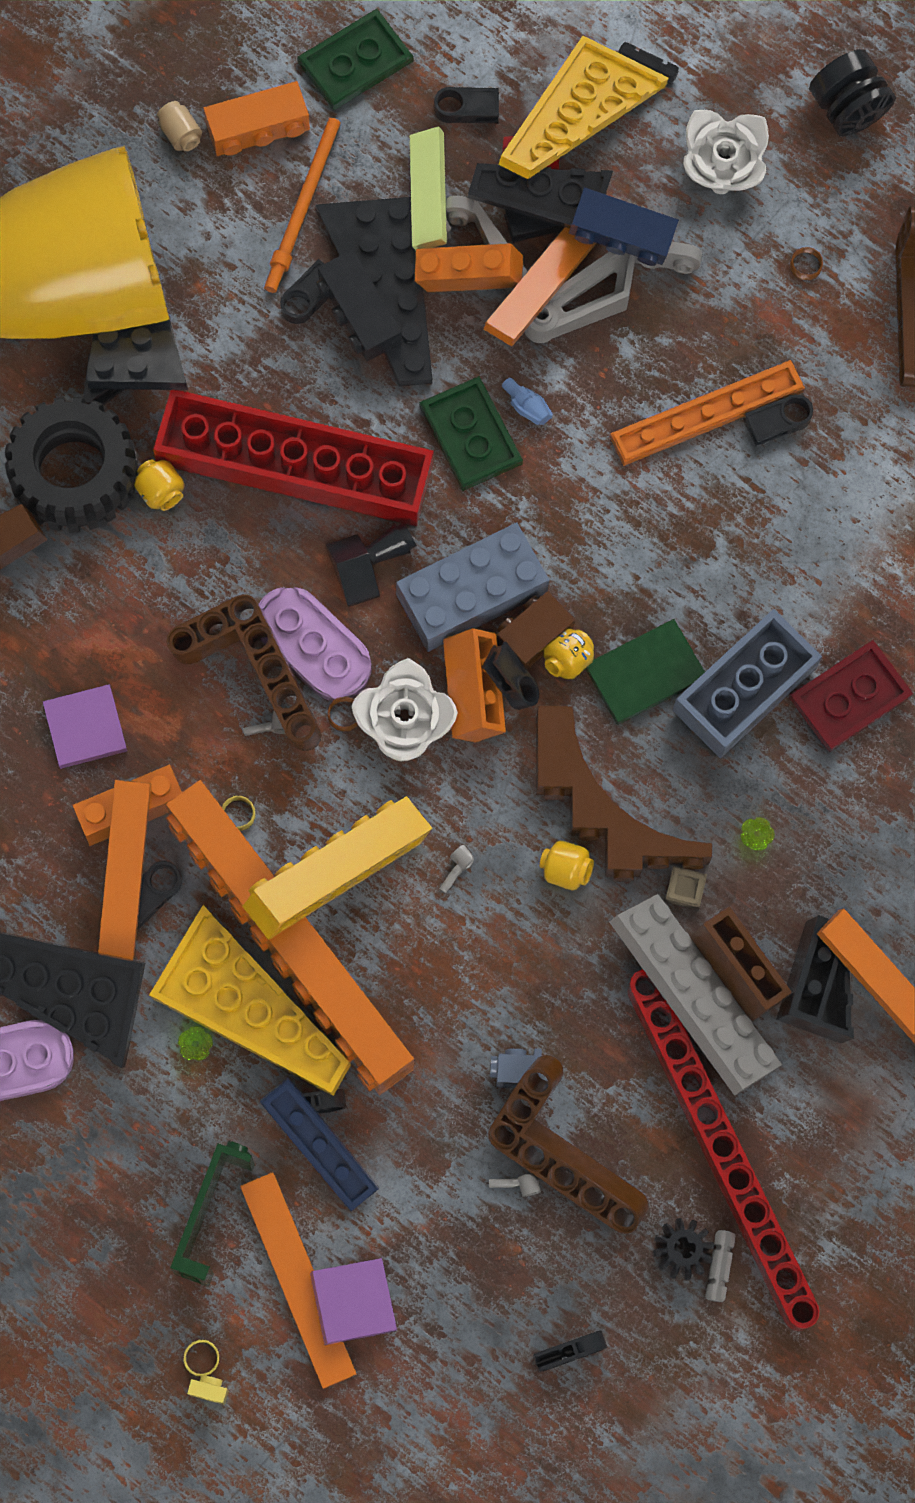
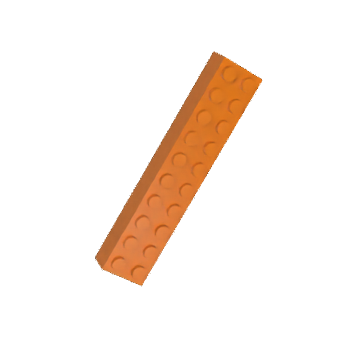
M201 780L197 781L168 802L166 807L169 816L166 817V820L169 823L168 828L179 843L184 840L188 843L186 846L190 851L189 856L200 870L205 867L209 871L207 874L211 879L209 882L221 898L224 895L229 897L228 901L232 906L230 909L242 925L248 922L251 926L249 929L252 932V939L262 952H265L267 949L272 954L271 958L274 961L272 965L284 980L290 977L293 981L292 986L295 989L293 992L305 1008L309 1005L312 1006L315 1010L313 1012L316 1017L314 1018L315 1022L326 1036L332 1033L336 1038L337 1046L335 1047L349 1062L353 1060L358 1067L356 1069L358 1071L357 1077L369 1092L375 1089L380 1096L412 1072L414 1069L413 1056L306 917L268 940L242 907L251 895L248 890L256 882L263 878L269 881L275 876Z

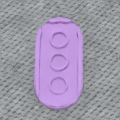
M283 587L272 590L263 597L259 606L264 612L292 672L315 694L333 701L338 697H355L366 687L371 675V661L367 648L311 593L301 588L285 589ZM260 638V640L266 645L268 638Z
M30 1020L0 1027V1101L48 1091L60 1085L69 1075L74 1062V1049L68 1035L42 1020Z

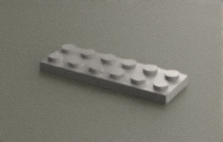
M658 894L618 914L609 922L734 1096L774 1072L782 1065L772 1048L757 1031L751 1019L741 1009L731 992L725 987L710 963L704 958L689 934L682 928L667 904L663 902Z

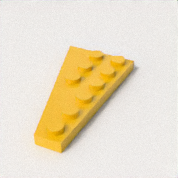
M582 36L502 153L499 165L526 179L531 178L665 88L669 78Z
M203 905L149 996L153 1000L334 1096L351 1066L350 1062Z

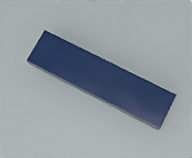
M288 1077L260 1099L262 1106L350 1211L354 1210L379 1190V1186Z

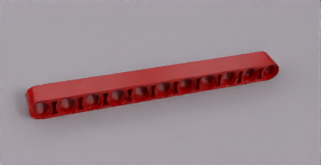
M643 969L639 970L633 975L628 985L629 999L783 1321L792 1330H806L813 1326L819 1318L820 1310L816 1299L682 1022ZM646 980L652 984L654 992L651 995H642L636 990L635 983ZM654 1012L666 1014L669 1025L666 1027L655 1026L651 1021V1014ZM672 1043L680 1045L684 1050V1057L678 1060L672 1059L666 1052V1046ZM687 1075L697 1078L700 1085L699 1090L690 1092L684 1089L681 1082L682 1078ZM703 1107L711 1109L715 1115V1122L712 1124L700 1122L697 1110ZM719 1139L726 1141L731 1149L730 1155L726 1157L718 1156L713 1150V1142ZM730 1173H741L746 1179V1187L741 1190L734 1189L729 1184L728 1177ZM751 1204L759 1207L762 1213L760 1222L753 1223L747 1220L744 1214V1209L747 1205ZM768 1237L777 1243L778 1250L776 1255L768 1256L762 1252L760 1248L762 1238ZM784 1270L793 1276L794 1282L791 1289H783L777 1284L776 1275L778 1271ZM795 1304H803L808 1308L810 1315L806 1323H800L793 1317L792 1309Z

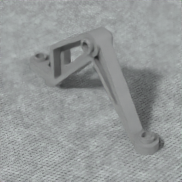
M450 196L446 198V219L451 224L465 226L467 223L474 222L485 245L508 244L478 202L464 196ZM671 242L663 265L656 264V266L643 264L637 260L638 257L628 253L617 255L608 252L566 281L524 331L525 335L533 342L545 343L565 333L627 310L634 263L642 264V266L650 269L662 267L674 269L678 273L689 274L700 268L702 251L694 245ZM523 265V271H522V278H523V277L526 275V273L528 272V271L526 270V268L524 267V265ZM612 273H617L616 286L613 293L568 312L563 311L562 307ZM505 288L507 294L509 295L514 288Z

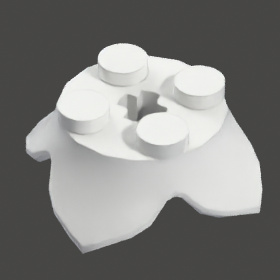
M694 110L686 128L688 154L684 157L683 161L686 174L696 183L711 188L717 194H726L731 190L741 191L760 184L766 173V165L762 161V155L767 148L769 139L765 117L745 114L739 115L732 121L727 122L714 111ZM719 154H721L723 157L726 156V155H729L730 158H729V159L721 158V157L719 156Z
M409 658L391 666L384 674L379 687L363 690L351 705L358 726L375 739L379 749L386 756L397 761H408L423 754L430 743L442 738L449 732L458 715L457 708L452 699L445 693L434 691L430 677L425 669ZM406 709L408 714L414 717L409 719V721H401L395 714L400 715V711Z

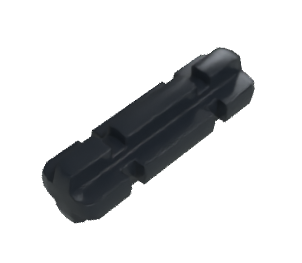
M624 42L618 53L668 77V84H672L678 75V66L670 62L664 64V59L642 49L637 51L636 46L628 42Z

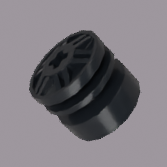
M857 49L836 58L818 72L810 82V92L821 109L828 110L826 117L841 137L856 134L877 122L890 110L896 100V96L891 88L887 87L888 84L885 79L877 77L878 69L866 50Z

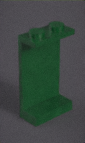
M228 1141L226 1146L217 1143L170 1267L175 1275L209 1287L214 1275L211 1267L193 1261L189 1257L225 1162L253 1171L255 1163L252 1155L247 1152L248 1148L233 1141Z

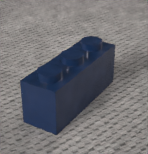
M584 187L569 234L575 235L574 238L581 243L591 245L595 242L606 246V250L617 255L628 253L638 257L637 260L643 264L656 266V264L663 265L668 255L679 219Z

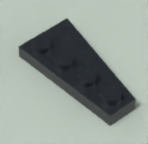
M477 163L467 198L570 229L584 187L606 194L613 170L595 172L576 168L558 170L546 167L531 178L526 179L499 164Z

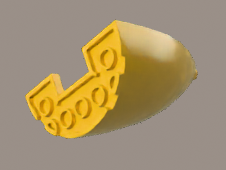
M125 145L72 162L17 186L0 197V338H61L117 331L170 320L144 222L145 218L133 169Z

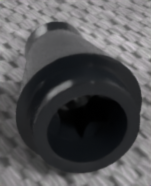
M403 522L398 526L393 524L365 548L369 553L372 564L376 565L379 562L411 553L410 550L417 545Z

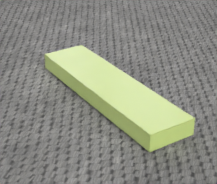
M438 126L410 135L412 247L415 250L434 248L447 244L444 132Z

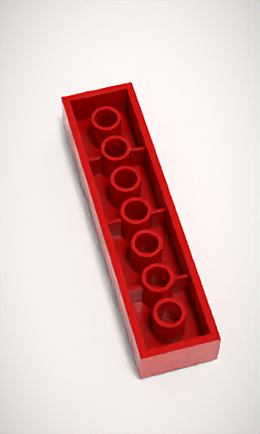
M170 390L153 449L155 461H169L178 470L391 521L404 522L412 526L418 525L434 457L433 450L181 390Z

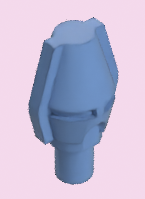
M508 378L503 382L502 388L511 396V404L520 415L537 425H544L552 418L551 410L540 395L524 386L520 387L512 378Z

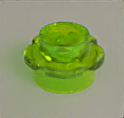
M757 817L754 820L749 818L741 827L743 833L740 835L741 840L745 846L757 851L767 848L768 843H772L774 840V829L770 827V822L765 818ZM758 830L761 835L755 836L754 832Z
M190 1027L187 1031L182 1032L178 1038V1045L181 1047L180 1053L187 1060L196 1059L201 1061L205 1059L210 1053L209 1049L213 1046L212 1036L204 1032L202 1027ZM193 1041H198L199 1045L193 1047L192 1043Z

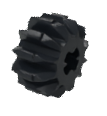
M682 1218L676 1219V1232L666 1223L662 1226V1230L667 1237L656 1235L654 1238V1242L664 1246V1248L655 1249L652 1252L653 1257H665V1260L658 1265V1268L662 1271L668 1265H671L673 1267L669 1275L671 1279H675L679 1270L682 1269L684 1280L689 1281L692 1276L691 1268L696 1274L701 1276L705 1271L700 1262L705 1264L712 1263L713 1258L703 1253V1251L713 1249L714 1243H702L701 1239L706 1237L709 1231L705 1228L696 1234L694 1230L697 1226V1221L691 1220L686 1230L684 1229ZM679 1241H684L686 1247L691 1246L692 1251L686 1255L687 1259L683 1258L682 1253H675L674 1247L676 1248L680 1244Z

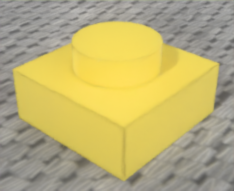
M201 1375L200 1381L191 1379L187 1394L225 1405L229 1390L221 1387L223 1380Z

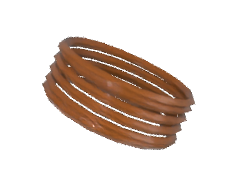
M802 247L797 249L792 255L790 269L798 279L812 280L821 272L823 257L814 248ZM801 253H809L818 259L820 268L813 274H803L796 270L793 259Z
M346 696L333 700L327 712L331 726L343 732L356 728L357 722L346 727L338 726L330 718V712L333 706L339 702L353 703L354 699Z

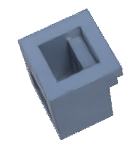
M535 1048L533 1055H526L527 1051L523 1049H506L505 1054L491 1056L490 1077L496 1078V1087L515 1088L528 1068L541 1056L542 1049Z

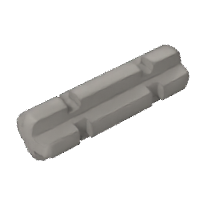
M718 1230L715 1234L714 1246H716V1250L712 1252L713 1260L710 1264L708 1279L711 1281L710 1284H707L705 1294L706 1299L710 1301L723 1302L726 1298L727 1287H725V1283L729 1280L733 1255L730 1250L734 1248L736 1237L730 1231Z

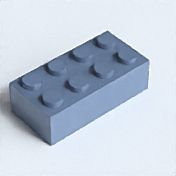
M514 523L397 581L396 596L424 647L429 652L443 645V639L472 628L475 629L525 604L533 596L543 595L548 591L549 578L518 523Z
M773 609L676 699L672 711L721 759L817 669L822 656Z

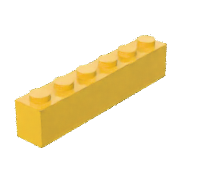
M407 796L396 803L392 800L386 802L376 811L377 815L374 817L363 816L353 824L352 830L345 834L342 830L337 832L326 842L325 847L321 849L317 846L311 848L301 857L299 863L295 865L292 862L285 864L275 873L276 877L269 881L263 878L248 890L251 895L242 907L268 940L422 843L432 830V827Z

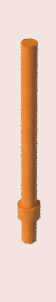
M329 118L280 247L274 251L271 258L270 266L272 268L264 286V289L268 292H277L283 273L289 270L293 259L291 252L341 124L335 118Z

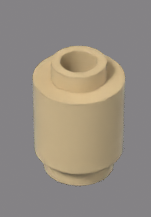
M172 101L158 111V125L175 150L190 151L198 146L202 130L184 105H180L178 101Z

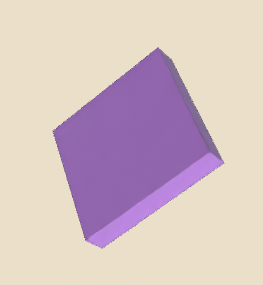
M110 684L43 701L60 769L127 752Z
M382 1258L316 1270L310 1273L325 1345L391 1333L397 1330Z

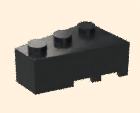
M818 915L805 923L787 982V986L792 993L781 1002L776 1020L835 1042L844 1043L854 1039V1027L851 1026L853 994H851L850 971L817 935L818 931L830 920Z

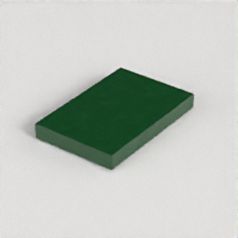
M375 9L299 55L297 62L331 108L336 110L414 62V56L380 11Z
M480 376L419 402V407L462 491L523 465V459Z
M675 619L594 659L585 668L617 725L685 691L705 673Z

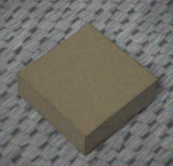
M673 866L665 902L699 910L707 874Z

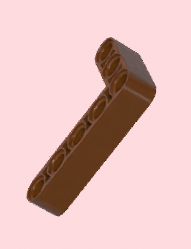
M909 206L897 236L895 249L899 381L901 387H915V206Z
M244 594L236 596L170 630L166 640L167 647L179 662L189 665L241 640L290 741L301 751L313 750L318 746L322 736L321 730L264 612L253 597ZM254 609L250 618L246 620L239 619L244 610ZM216 624H223L220 633L209 635L211 627ZM259 638H268L267 644L263 648H253L254 643ZM187 639L192 640V644L187 650H178L181 642ZM282 667V672L278 677L273 679L267 678L268 672L272 668ZM296 696V702L293 706L289 708L281 707L286 697ZM301 726H311L307 736L303 738L296 737V732Z
M551 1055L538 1057L524 1073L491 1125L488 1132L491 1144L615 1231L623 1234L632 1233L637 1229L648 1211L649 1203L646 1196L536 1120L564 1074L560 1061ZM538 1073L543 1074L548 1081L541 1079ZM521 1099L527 1101L530 1107L524 1105ZM505 1126L510 1127L514 1133L509 1132ZM534 1146L540 1148L543 1153L538 1152ZM564 1167L569 1168L573 1174L567 1172ZM594 1187L600 1189L603 1194L598 1193ZM624 1208L629 1209L633 1215L627 1213Z

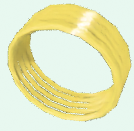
M233 796L223 803V810H225L229 803L240 800L248 803L253 810L251 820L243 826H237L239 831H243L253 824L255 808L248 798Z
M207 1340L192 1342L184 1352L183 1361L186 1369L195 1376L210 1375L219 1364L218 1349ZM207 1343L216 1351L217 1362L210 1372L198 1374L188 1367L186 1354L194 1344Z

